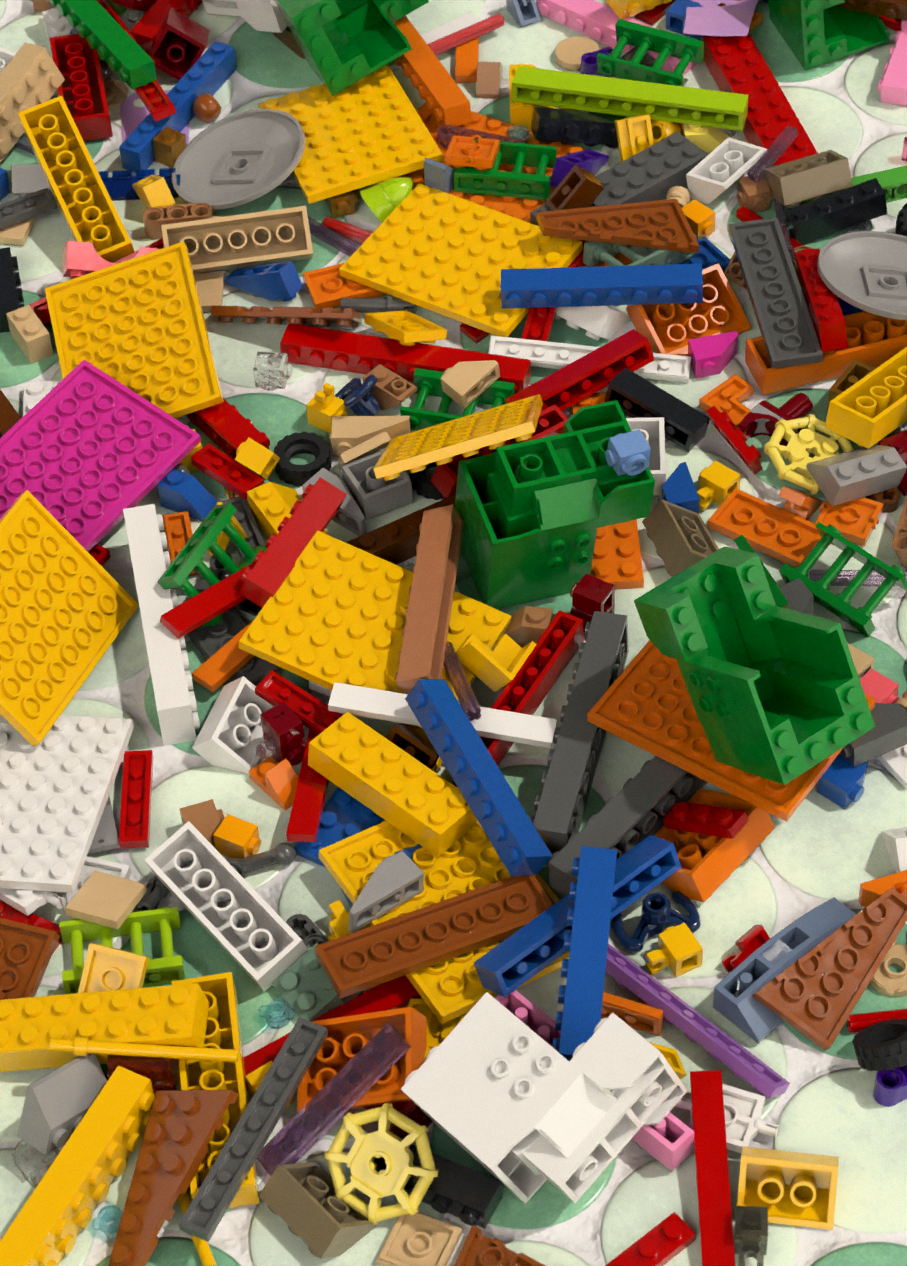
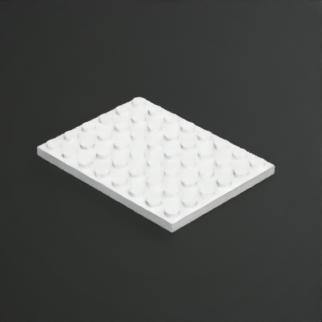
M0 714V888L74 893L134 728L132 719L60 715L43 740L33 747Z

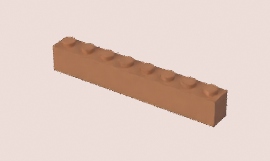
M453 504L425 510L422 523L419 525L420 537L419 543L416 545L417 556L416 562L413 565L414 575L412 585L409 588L410 600L409 606L406 608V625L402 632L403 644L402 650L399 652V669L395 676L397 686L405 694H409L419 679H441L464 527V520Z

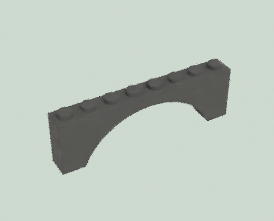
M800 578L779 586L789 603L787 607L790 610L810 615L814 614L813 594ZM875 703L871 715L876 727L846 745L840 752L841 756L844 759L847 758L853 767L907 744V712L900 703Z

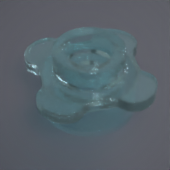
M514 125L507 128L510 142L526 144L528 139L532 137L529 134L530 129L523 125Z
M276 997L270 1004L262 1005L259 1008V1015L265 1017L266 1023L271 1029L285 1027L289 1020H292L295 1016L294 1010L288 1008L283 997Z
M114 1204L103 1207L92 1221L93 1228L104 1232L107 1239H116L123 1214L122 1210ZM114 1220V1223L109 1224V1221Z

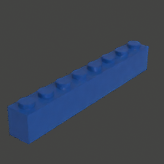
M215 41L167 93L177 113L157 122L149 113L119 146L123 169L141 175L145 173L155 161L153 138L166 126L181 132L195 117L193 112L195 99L203 93H210L213 96L237 70L235 47Z
M702 263L501 269L502 309L703 303Z
M419 679L405 700L511 876L537 875L552 857L543 839L445 679Z
M649 835L616 859L611 919L682 867L674 843ZM570 893L474 962L483 988L506 997L567 952L563 951L565 933H572V926L566 925L568 907L574 908L575 901L569 900Z
M581 846L580 858L574 857L572 875L578 876L577 883L571 882L569 900L575 901L574 908L568 907L566 925L572 926V933H565L563 951L569 952V959H562L561 977H565L567 980L566 985L559 986L558 1003L564 1004L563 1012L557 1011L555 1030L561 1031L560 1039L554 1038L553 1048L568 1061L573 1058L575 1049L581 1043H586L594 1034L595 1027L601 1020L617 850Z

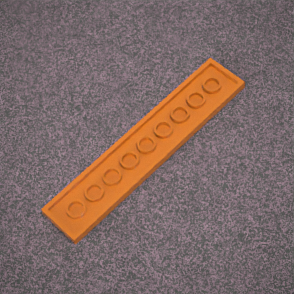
M606 392L594 393L572 405V415L581 407L605 403ZM637 519L597 528L590 575L615 585V589L644 588Z

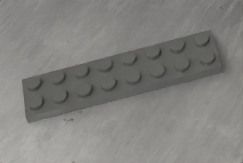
M778 217L729 224L730 237L772 369L823 362V353Z

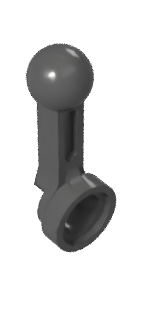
M282 842L269 851L245 858H226L231 866L236 867L237 872L244 878L245 873L275 864L284 866L291 864L295 860L296 850L290 843Z

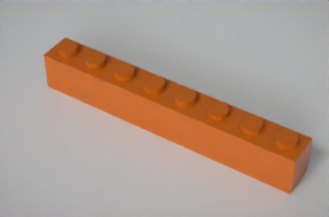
M404 16L395 21L394 24L405 35L412 50L396 58L395 62L397 66H401L404 76L409 77L412 87L417 88L420 98L425 99L428 109L433 110L436 120L438 122L441 121L446 129L472 122L470 101L409 19Z

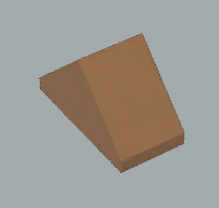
M477 62L476 98H499L503 66L500 62Z

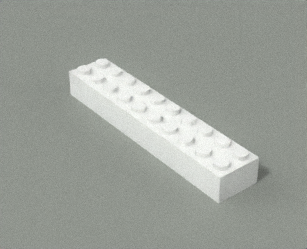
M155 504L123 509L163 745L195 741L197 739L195 729L200 728L198 712L192 713V711H197L194 691L188 692V690L194 689L190 670H184L190 668L187 651L181 650L186 648L184 636L178 639L160 623L161 615L178 606L176 591L164 590L157 582L171 564L169 552H163V549H168L166 534L159 531L164 530L162 514H156Z

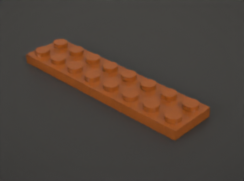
M534 875L512 876L315 946V955L341 999L506 939L553 906V903Z

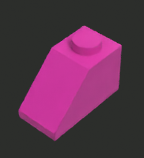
M737 331L688 340V357H691L690 365L695 378L720 374L738 352Z

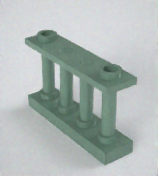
M586 241L584 242L583 263L588 267L601 261L608 266H625L613 257L621 252L633 261V263L627 266L679 264L693 257L695 253L644 247L652 254L643 257L631 248L633 246Z

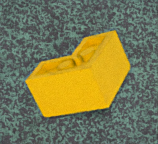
M472 633L465 639L454 656L490 689L497 692L513 680L537 644L531 641L522 648L505 633L490 650Z

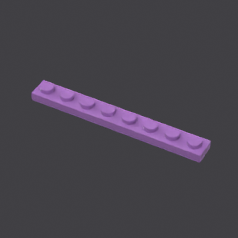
M608 943L605 972L614 977L619 986L636 994L641 1003L663 1010L664 1021L677 1026L684 1032L686 1038L703 1046L712 1058L722 1061L730 1067L731 1072L735 1076L745 1079L753 1085L758 1094L772 1098L786 1092L790 1085L786 1079Z

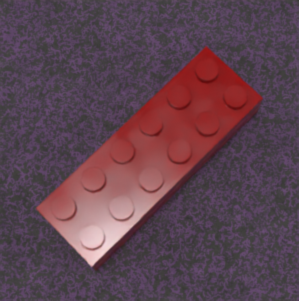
M79 33L49 38L53 61L65 79L58 88L59 96L62 95L83 141L113 137L98 52L95 49H91L86 39L81 38Z

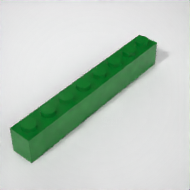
M49 0L51 6H55L58 9L60 15L68 20L70 26L78 31L80 37L86 39L91 49H95L100 58L105 60L109 64L110 69L115 71L123 83L126 82L131 89L157 80L154 61L96 0Z

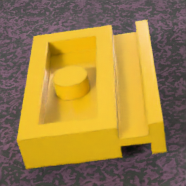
M650 114L615 120L621 162L654 145Z

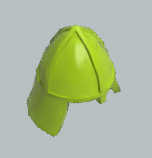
M406 177L388 178L369 188L360 190V194L375 216L383 222L409 196L413 190V180Z

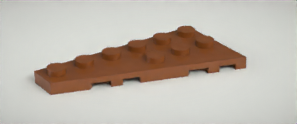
M233 1090L156 1091L108 1266H146L159 1242L157 1235L165 1220L170 1222L175 1213L172 1207L180 1193L185 1195L209 1151L207 1144L215 1130L220 1131L225 1122L222 1119L223 1114L229 1104L234 1105L239 1094Z

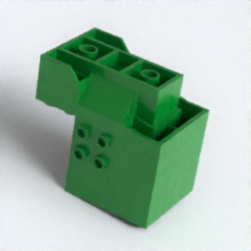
M274 0L310 68L332 96L412 50L407 38L396 27L394 22L429 2V0Z
M768 0L770 20L805 71L889 42L888 29L878 15L832 7L844 3V0Z
M618 400L581 407L564 422L563 434L496 447V452L459 461L455 508L464 520L460 549L483 604L500 609L570 593L575 582H580L585 574L590 575L597 528L649 517L655 480L649 467L637 475L623 474L618 476L613 466L610 467L605 458L609 438L620 433L624 434L632 431Z
M724 546L634 600L647 637L663 655L677 660L696 715L707 736L715 761L786 785L876 727L840 622L776 606L758 554Z

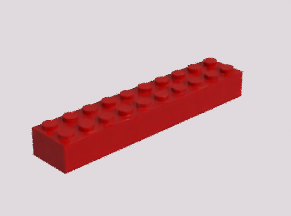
M748 32V36L702 35V41L704 42L703 61L719 90L748 95V113L742 132L749 144L767 149V153L758 160L763 170L818 154L750 33Z

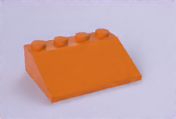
M719 263L702 270L703 303L628 305L626 307V311L636 330L649 340L650 346L655 353L688 356L689 339L737 331L739 335L752 329Z
M700 788L687 801L688 803L746 812L749 821L733 839L667 829L664 824L653 836L674 843L682 866L662 881L661 884L674 892H681L689 899L705 902L730 877L734 870L748 858L755 848L765 840L775 827L768 812L734 795Z
M412 1007L312 1021L326 1027L328 1036L298 1086V1115L411 1101L401 1088L405 1085L408 1075L414 1070H418L423 1064L427 1048L426 1016Z

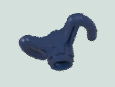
M369 375L363 384L359 378L352 379L335 395L344 400V406L351 408L357 416H374L380 410L379 402L372 395L373 387L377 382V378L374 375Z
M675 891L672 894V900L686 911L688 915L686 917L671 909V902L665 895L651 893L643 899L641 920L632 938H629L624 932L623 915L621 913L612 918L614 937L627 952L637 953L643 949L648 938L662 933L668 927H675L685 922L690 931L694 933L701 926L700 915L696 906L681 892Z

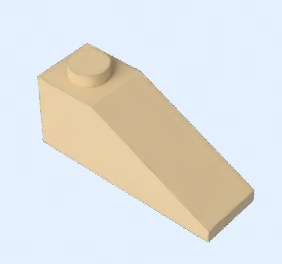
M333 416L331 429L332 455L340 456L341 453L384 431L388 433L390 439L410 433V416Z

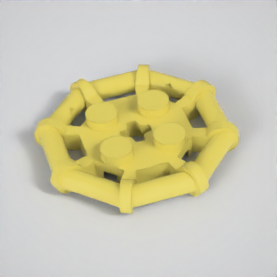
M809 414L808 417L787 421L781 419L776 422L775 430L769 442L764 445V452L769 455L778 472L777 477L780 480L790 481L809 490L810 494H817L821 489L808 471L807 463L838 455L837 443L840 444L844 453L852 451L854 448L849 439L825 428L826 422L815 418L813 414ZM806 428L796 434L793 432L795 429ZM815 429L818 430V431H820V432H823V433H825V434H827V435H829V436H831V437H830V438H827V437H825V436H823V435H821V434H819V433H816V432H815ZM782 437L789 442L787 447L779 444ZM809 453H813L816 456L811 458L809 457ZM782 457H784L785 460L788 458L790 464L786 465Z
M389 1103L354 1114L349 1112L343 1116V1124L329 1150L324 1153V1158L328 1161L336 1193L334 1197L342 1200L346 1205L369 1219L370 1223L376 1225L379 1221L407 1214L415 1215L419 1212L418 1206L434 1177H438V1169L435 1168L426 1126H420L394 1109L393 1105ZM379 1121L378 1131L368 1134L364 1133L361 1125ZM391 1122L409 1133V1135L401 1139L390 1132ZM352 1134L356 1139L349 1153L342 1152ZM415 1142L421 1166L413 1165L414 1155L409 1146ZM383 1157L387 1165L386 1169H382L379 1172L376 1171L377 1164L373 1161L374 1158ZM341 1162L346 1163L347 1168L350 1167L351 1182L346 1184ZM411 1174L420 1176L409 1195L404 1190V1187ZM358 1189L369 1196V1204L353 1194V1192ZM395 1194L399 1203L385 1207L381 1206V1197Z

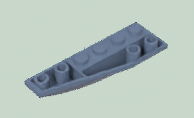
M833 897L796 919L754 951L714 987L713 1008L759 1044L784 1020L751 995L850 920L856 913Z

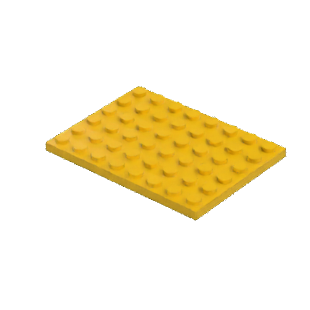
M388 64L333 96L325 85L322 84L313 85L299 92H290L286 96L268 99L258 104L259 109H274L286 112L293 116L301 125L305 134V149L300 162L292 173L309 204L369 186L388 178L423 169L425 158L440 163L444 162L441 150Z
M419 183L339 270L340 276L490 334L508 337L529 313L530 308L502 309L501 269L565 268L583 250V242L576 239L543 236L540 227Z
M184 241L45 288L63 379L83 360H86L173 418L224 402L191 261Z
M537 394L393 437L373 468L376 479L384 477L385 481L400 477V473L410 469L411 473L419 472L426 469V465L435 461L437 465H442L453 461L452 458L459 454H462L463 457H469L478 454L479 449L489 446V449L492 450L496 449V447L504 446L507 440L515 438L516 442L531 438V434L536 430L543 405L541 395Z
M26 490L19 495L0 519V714L34 747L43 740L136 611L139 604L46 508Z
M317 530L296 560L295 567L273 597L268 599L241 637L238 648L329 690H332L334 682L405 694L397 686L395 676L399 669V652L402 650L403 644L402 632L406 625V608L409 606L410 600L409 588L412 585L414 574L407 569ZM454 591L441 679H445L460 703L475 680L476 675L454 656L455 653L472 633L492 650L511 623L512 616Z
M476 819V825L441 856L437 857L424 847L417 849L413 853L412 861L424 872L423 892L369 924L373 926L512 876ZM384 821L320 849L319 859L354 904L378 864L386 857L394 856L396 852L403 849L415 847L418 843L389 822ZM539 874L534 875L553 905L560 901ZM506 939L406 975L441 1024L469 1012L486 992L494 998L498 996V994L483 988L474 962ZM569 952L564 953L518 988L562 968V959H569Z

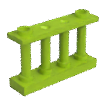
M178 906L132 912L119 929L81 919L59 922L63 943H71L72 970L62 971L65 994L78 993L84 968L83 941L101 939V945L113 948L112 937L130 935L131 952L144 955L142 933L160 931L162 958L149 959L142 988L172 984L171 981L186 979L182 955L174 956L172 930L181 928Z

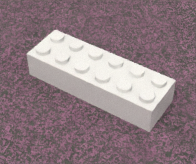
M189 821L144 860L153 874L264 992L273 985L272 982L308 951L303 940Z

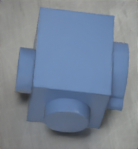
M640 429L610 437L608 449L605 451V458L610 467L613 466L618 476L623 474L633 476L643 472L649 466L651 448Z

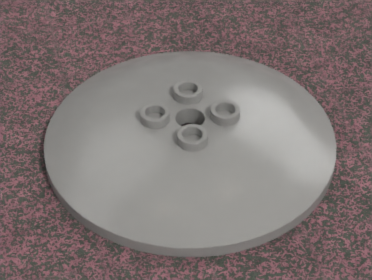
M255 109L226 117L204 129L186 145L187 147L174 164L172 171L173 187L181 200L186 204L208 203L212 210L228 209L249 203L276 188L297 167L305 149L304 131L293 116L274 109Z
M880 231L851 232L831 239L822 247L817 261L818 272L822 281L834 294L847 303L869 313L892 319L907 320V236Z

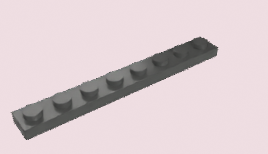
M299 1017L180 1220L179 1228L181 1231L207 1242L210 1241L328 1036L326 1027Z

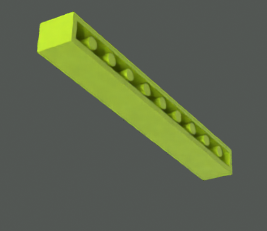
M518 66L512 81V102L628 117L650 114V119L737 131H743L748 113V95L524 66Z

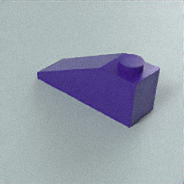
M586 149L557 157L550 185L557 187L574 165L595 175L609 160V156Z

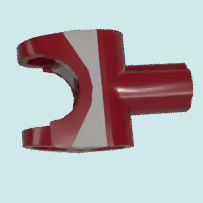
M801 392L794 395L780 408L763 400L750 410L742 420L739 428L747 439L757 435L771 437L775 430L776 422L781 419L787 421L805 417L812 411L813 404L809 397ZM806 428L795 429L793 432L796 434ZM782 437L779 444L787 447L789 442Z

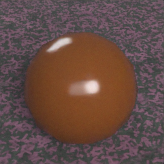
M203 93L195 99L193 112L197 119L208 123L219 117L221 106L210 93Z

